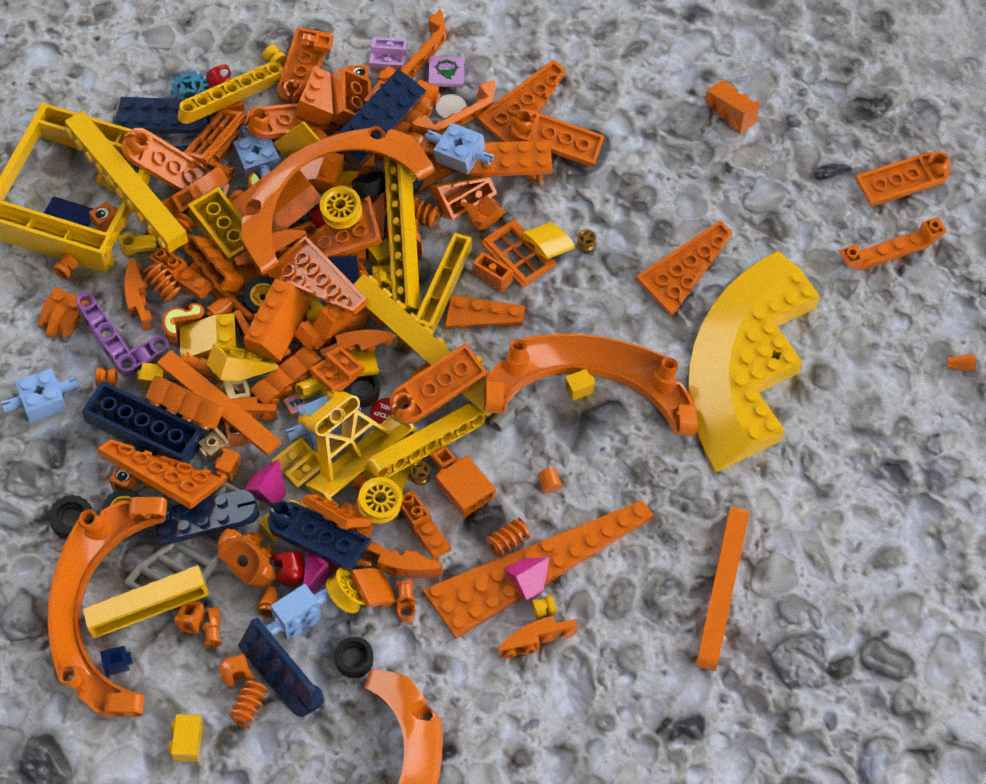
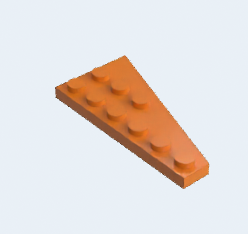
M552 60L478 115L477 122L500 142L517 141L510 133V123L514 112L519 109H527L540 113L564 77L566 70L555 60Z
M370 195L364 198L365 201L361 203L362 215L355 225L346 229H335L325 223L315 230L316 233L308 237L329 260L383 243ZM289 247V248L286 249L285 251H283V252L277 254V255H276V258L279 259V258H280L286 251H288L291 247Z
M721 220L637 275L636 281L672 318L729 241L732 231Z
M306 235L277 259L279 264L277 268L265 274L274 280L276 278L291 283L300 291L354 315L370 303Z
M111 439L98 447L97 450L99 456L190 510L224 485L228 479L226 475L221 474L219 477L211 474L210 470L204 469L200 471L192 468L191 464L162 456L159 458L152 456V452L146 450L144 453L136 451L133 446Z

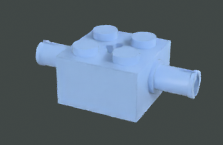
M454 123L449 125L443 135L432 130H428V133H426L425 140L437 144L434 148L436 162L468 175L477 160L487 165H491V162L494 160L493 154L483 151L485 149L483 134Z
M244 125L240 127L243 139L233 141L239 165L246 181H248L249 175L253 172L258 178H262L280 164L277 151L271 139L257 138L248 129L246 130Z
M50 368L15 380L19 391L18 396L1 401L5 413L21 407L25 408L29 422L32 423L67 411L62 397L63 393L80 387L76 376L61 382L57 381L53 369Z
M327 395L298 407V418L303 413L311 416L329 401ZM343 422L331 432L341 435ZM298 424L285 429L290 441L306 434L313 448L317 449L316 434L309 432L305 426ZM329 438V442L331 443L334 440L333 438Z
M303 584L272 604L271 610L274 622L266 626L268 631L273 636L282 632L288 640L299 636L308 626L316 625L319 619H321L320 606L331 599L327 589L324 588L313 595L307 585Z

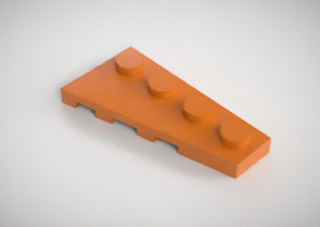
M452 295L445 330H452L453 327L469 329L471 326L488 328L489 325H497L498 327L522 326L525 306Z

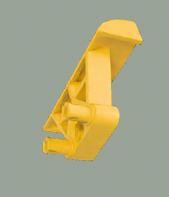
M331 390L332 393L329 392L327 395L329 401L311 416L303 413L298 418V423L305 426L309 432L316 434L320 473L305 484L313 495L317 494L333 501L331 497L366 469L367 461L372 456L396 444L407 435L410 436L416 433L417 430L414 424L401 422L393 414L381 424H378L358 411L360 401L357 396L347 392L339 393ZM343 422L341 435L331 432ZM371 426L375 428L355 444L354 440ZM329 438L334 439L331 443L329 442ZM346 447L348 451L332 463L331 458Z

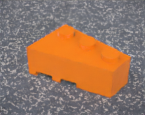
M314 66L294 115L325 128H328L333 116L331 73Z
M721 80L706 90L705 102L733 130L742 134L756 124L760 102L749 100L747 94L741 95L737 92V88Z
M473 177L429 186L443 217L451 220L467 212L465 207L468 203L477 206L487 196L492 197L497 194L490 177Z
M327 304L320 311L313 328L324 339L358 330L364 327L371 310L365 306L354 315L334 305Z

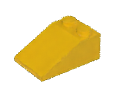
M234 313L213 315L179 327L181 359L184 358L186 352L197 358L208 359L213 343L237 347V327Z
M214 343L207 361V366L223 382H230V380L241 381L278 369V365L272 359L246 351L245 348Z

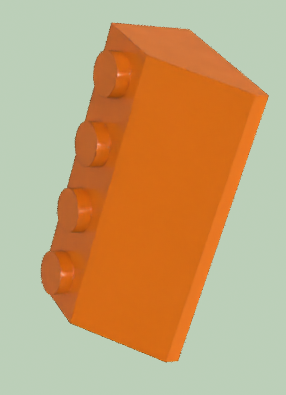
M275 278L244 336L245 350L281 362L294 337L295 331L299 324H301L311 304V300L293 284Z

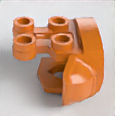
M226 529L220 535L217 544L219 558L226 562L225 564L247 586L265 588L271 585L276 579V572L269 562L277 554L276 549L271 545L265 547L261 543L263 537L257 531L242 536V534L234 529ZM240 555H245L248 558L247 565L238 558Z

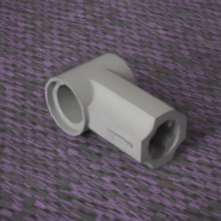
M513 396L504 414L496 413L490 419V424L496 431L503 432L515 419L518 420L525 414L528 406Z

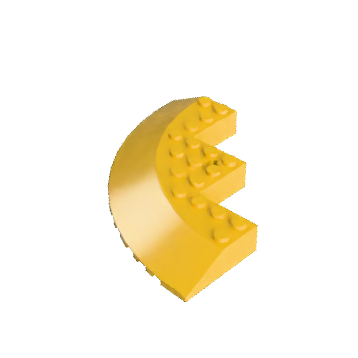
M779 251L758 261L741 273L722 292L702 322L694 343L689 365L688 389L693 405L696 406L698 439L715 473L781 442L785 430L760 395V392L800 373L803 362L778 326L816 309L820 296L802 270Z

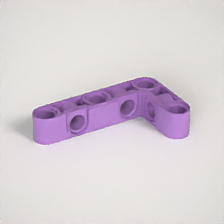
M88 292L78 295V311L120 375L130 376L139 369L141 370L143 363L152 364L167 353L168 342L163 336H156L129 351L95 298ZM84 300H87L91 304L89 306H83L80 303ZM107 331L111 335L106 338L102 337L101 333ZM162 344L164 348L157 350L154 345ZM127 362L131 364V367L124 369L121 367V364Z

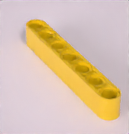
M269 62L183 100L179 106L178 120L184 124L192 123L277 85L281 77L282 66L277 62Z
M473 403L466 404L372 456L367 461L366 468L375 477L389 478L477 429L485 422L486 415Z

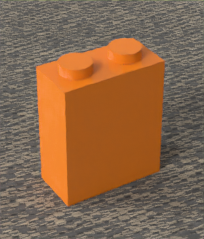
M468 455L456 459L450 467L441 469L436 475V486L463 518H466L495 498L496 488Z

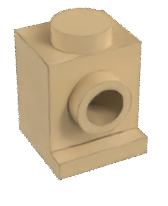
M246 379L223 382L219 388L230 399L251 396V387L249 384L247 385Z
M217 427L212 433L198 442L199 453L203 458H208L211 462L222 456V447L230 449L229 440Z

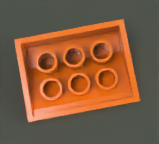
M300 170L293 175L280 193L274 209L272 231L288 229L320 203L322 197ZM269 173L231 202L240 214L244 203ZM252 207L245 209L248 214L252 215L255 213V209Z

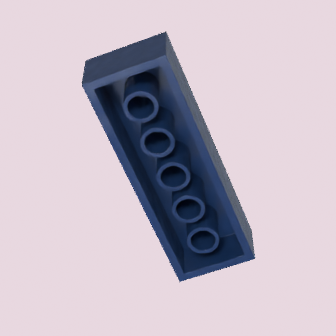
M398 68L337 134L371 128L373 126L382 128L385 134L390 129L396 130L422 102L426 90ZM371 133V134H370V136H371L372 138H374V139H379V135H378V134H376V133ZM355 150L335 152L343 154L344 161L356 171L374 154L372 152Z
M104 381L101 382L82 409L86 423L140 449L152 452L155 456L159 454L160 456L169 457L188 464L199 449L198 442L205 438L203 428Z

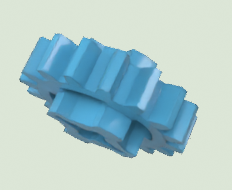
M186 70L185 75L179 73L180 78L174 77L176 83H171L173 89L170 92L173 95V99H188L210 89L207 84L206 78H203L202 73L197 75L196 71L193 70L192 74H190Z

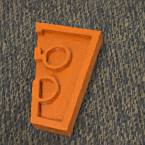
M317 494L304 495L302 503L309 506V510L319 512L323 515L324 519L334 521L341 529L348 530L354 527L370 526L372 521L367 516L364 518L355 516L356 511L351 509L338 508V503Z

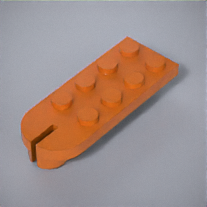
M297 27L277 87L278 97L283 103L290 104L291 99L293 104L299 103L313 67L322 68L326 52L313 50V46L303 47V34L307 33L316 36L317 32L330 35L331 33Z
M298 103L255 107L248 111L245 119L248 131L261 139L280 138L301 122H305L314 132L320 128L324 133H333L338 131L340 127L337 123L330 121L328 128H325L294 115Z
M527 109L515 111L510 123V133L517 141L550 140L551 153L593 168L605 137L593 131Z
M134 128L127 132L124 136L125 140L122 141V152L129 162L178 191L211 171L207 166L143 128Z
M550 140L486 142L483 151L494 155L491 165L477 160L468 175L460 173L470 177L552 174Z
M927 152L858 174L855 177V181L870 207L943 184L949 177L951 160L948 159V155L944 152Z
M465 343L397 387L390 397L392 413L395 412V417L401 422H418L485 378L488 372ZM406 404L409 405V406L406 407L405 409H400V408H402L403 406H405Z

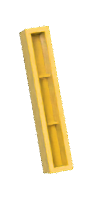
M455 232L417 313V317L420 319L418 323L423 327L426 324L434 333L471 252L472 238Z
M198 565L177 574L169 575L156 582H151L140 588L130 590L119 596L111 597L103 602L93 604L90 607L84 608L83 612L87 628L95 639L209 595L204 575Z

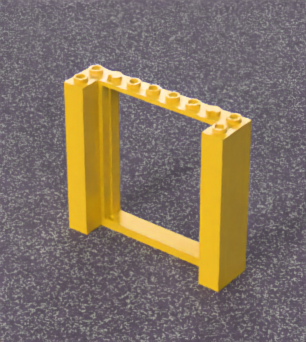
M41 103L0 175V241L58 259L66 253L74 257L80 266L107 274L109 268H112L115 262L112 247L119 240L122 228L126 227L127 218L133 213V211L128 209L125 200L122 201L107 232L4 201L39 136L40 138L78 149L73 138L70 139L65 133V120L77 113ZM89 117L128 164L138 167L129 162L122 152L124 136L132 129ZM140 168L137 174L147 185L150 180V174Z

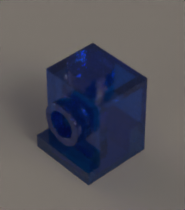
M125 646L100 651L106 678L110 677V675L130 670L129 665L133 664L131 652H126Z

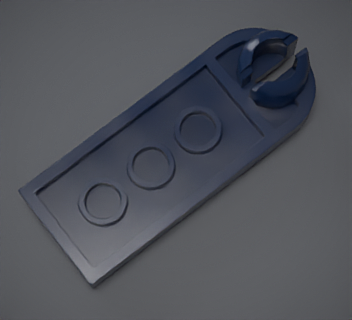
M121 97L115 124L129 129L143 128L149 132L193 134L201 132L208 125L210 119L208 115L189 124L181 123L178 120L180 103L185 99Z
M236 490L205 498L191 510L182 504L167 507L165 521L155 525L156 543L160 547L251 524L260 516V509L254 496L246 490Z
M279 500L272 504V508H269L268 528L274 536L346 571L351 572L371 545V538L350 528L348 530L341 529L334 521L326 520L322 515L297 503Z
M258 618L251 620L238 645L242 653H245V656L295 715L304 717L320 708L324 702V695L321 689L312 684Z

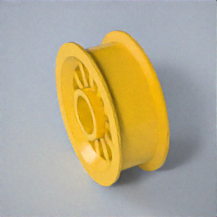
M333 187L326 191L320 200L322 218L332 228H349L355 225L362 215L360 197L355 190L349 187Z
M372 478L365 482L360 489L357 501L359 512L363 517L371 518L372 523L383 524L390 522L400 511L402 492L399 486L388 478ZM381 498L385 502L379 503L375 499Z
M339 568L336 576H331L327 579V592L333 602L343 611L352 614L357 613L360 610V605L365 604L350 576L351 572Z

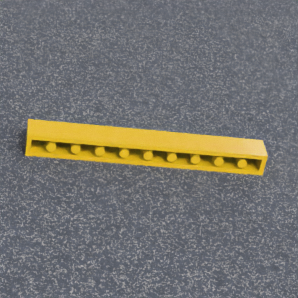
M81 111L65 120V133L67 136L75 140L77 148L85 152L87 160L95 164L97 172L100 175L103 174L108 185L115 188L118 197L126 201L128 209L130 211L134 210L137 219L141 224L144 223L149 234L151 236L155 235L160 247H165L170 253L187 243L186 230L88 115Z
M384 156L392 299L395 302L397 300L401 301L406 306L404 310L408 314L411 312L418 313L421 304L412 173L399 163Z
M363 274L356 281L354 286L370 302L366 307L430 365L451 353L446 348L448 344L442 338L436 339L432 335L434 331L426 324L424 327L418 323L420 319L413 312L408 314L404 310L406 306L399 300L395 302L391 298L393 294L385 287L383 289L377 286L379 282L372 275L367 277ZM483 378L463 391L462 394L487 417L491 418L495 413L484 412V386L486 378Z

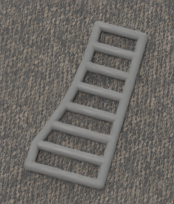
M226 482L213 496L224 494L226 491L232 492L240 489ZM255 499L257 502V506L260 509L262 507L261 501ZM247 525L237 527L235 530L241 534ZM205 535L196 538L218 551V542ZM182 541L164 545L154 554L136 565L124 581V585L131 590L140 588L141 586L134 582L140 573L155 582L165 578L148 568L157 560L178 573L187 570L186 567L165 556L173 548L206 566L202 572L205 581L221 562V559L217 552L214 558L210 560L181 543ZM181 606L167 612L176 616Z

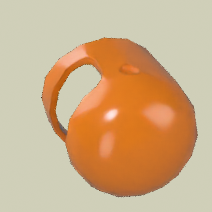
M245 653L226 658L219 664L220 678L227 687H236V681L242 678H247L248 681H255L254 676L250 672Z

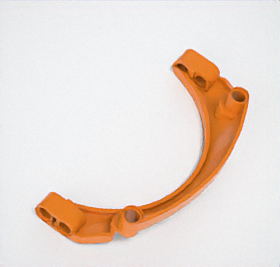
M378 126L343 132L323 138L301 148L276 166L252 192L241 210L243 217L241 219V242L244 244L243 247L258 272L263 276L279 266L272 239L274 209L285 185L302 167L330 153L350 150L366 151L394 160L420 181L434 173L435 169L414 137L393 129L388 130L385 134L382 128ZM371 133H376V134H378V135H379V139H374V138H372V137L370 136V134H371ZM252 207L255 209V213L252 215L248 214L245 209Z
M548 334L513 339L509 346L507 361L501 360L486 377L484 412L504 414L513 396L528 384L544 377L573 374L587 369L589 375L592 374L616 381L640 393L663 414L674 434L695 437L697 432L696 406L693 405L690 395L681 382L675 380L678 362L674 358L625 341L585 334Z
M133 497L130 501L123 500L103 509L100 515H97L90 509L83 511L64 544L55 568L48 602V632L56 673L63 685L68 689L78 690L76 696L99 715L140 717L143 715L145 694L130 691L113 683L92 662L86 650L81 631V608L84 594L96 568L115 546L132 534L165 521L168 501L162 497ZM91 519H94L91 524H88ZM70 675H73V678L70 681H67V678Z
M371 669L363 690L374 694L389 705L396 715L402 730L404 762L398 784H438L443 749L441 718L433 708L424 706L427 702L426 698L409 677L395 672Z

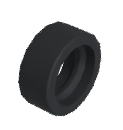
M380 171L362 174L352 180V189L357 192L360 199L366 198L369 195L370 197L379 195L386 190L385 174Z
M376 374L359 376L344 389V392L357 396L361 408L368 407L379 398V379ZM357 381H368L373 385V391L366 396H357L351 392V386Z
M349 637L338 644L335 650V664L342 675L348 678H360L365 676L373 666V650L365 639ZM350 648H360L366 654V661L362 666L350 668L342 661L343 653Z

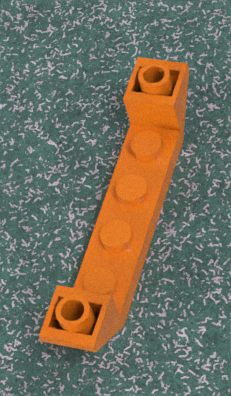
M440 9L429 18V32L432 33L430 39L423 43L420 50L412 55L406 66L404 65L400 69L411 79L430 60V56H433L446 42V27L443 13ZM387 66L384 71L382 70L377 77L378 82L379 80L386 82L396 70Z
M493 79L480 84L476 95L479 100L470 107H464L457 114H451L443 121L439 120L433 124L426 115L420 118L416 117L411 121L408 133L417 132L426 135L428 130H432L443 135L451 123L463 126L476 119L478 115L492 105L496 81Z
M936 217L922 222L919 231L859 250L855 244L840 249L839 253L848 267L861 271L926 249L942 237L947 230L940 218Z

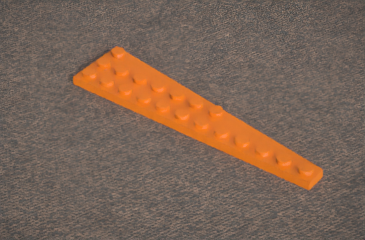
M641 500L423 589V594L455 639L523 599L521 593L504 571L507 567L521 559L550 556L545 584L647 523L653 519L654 514Z

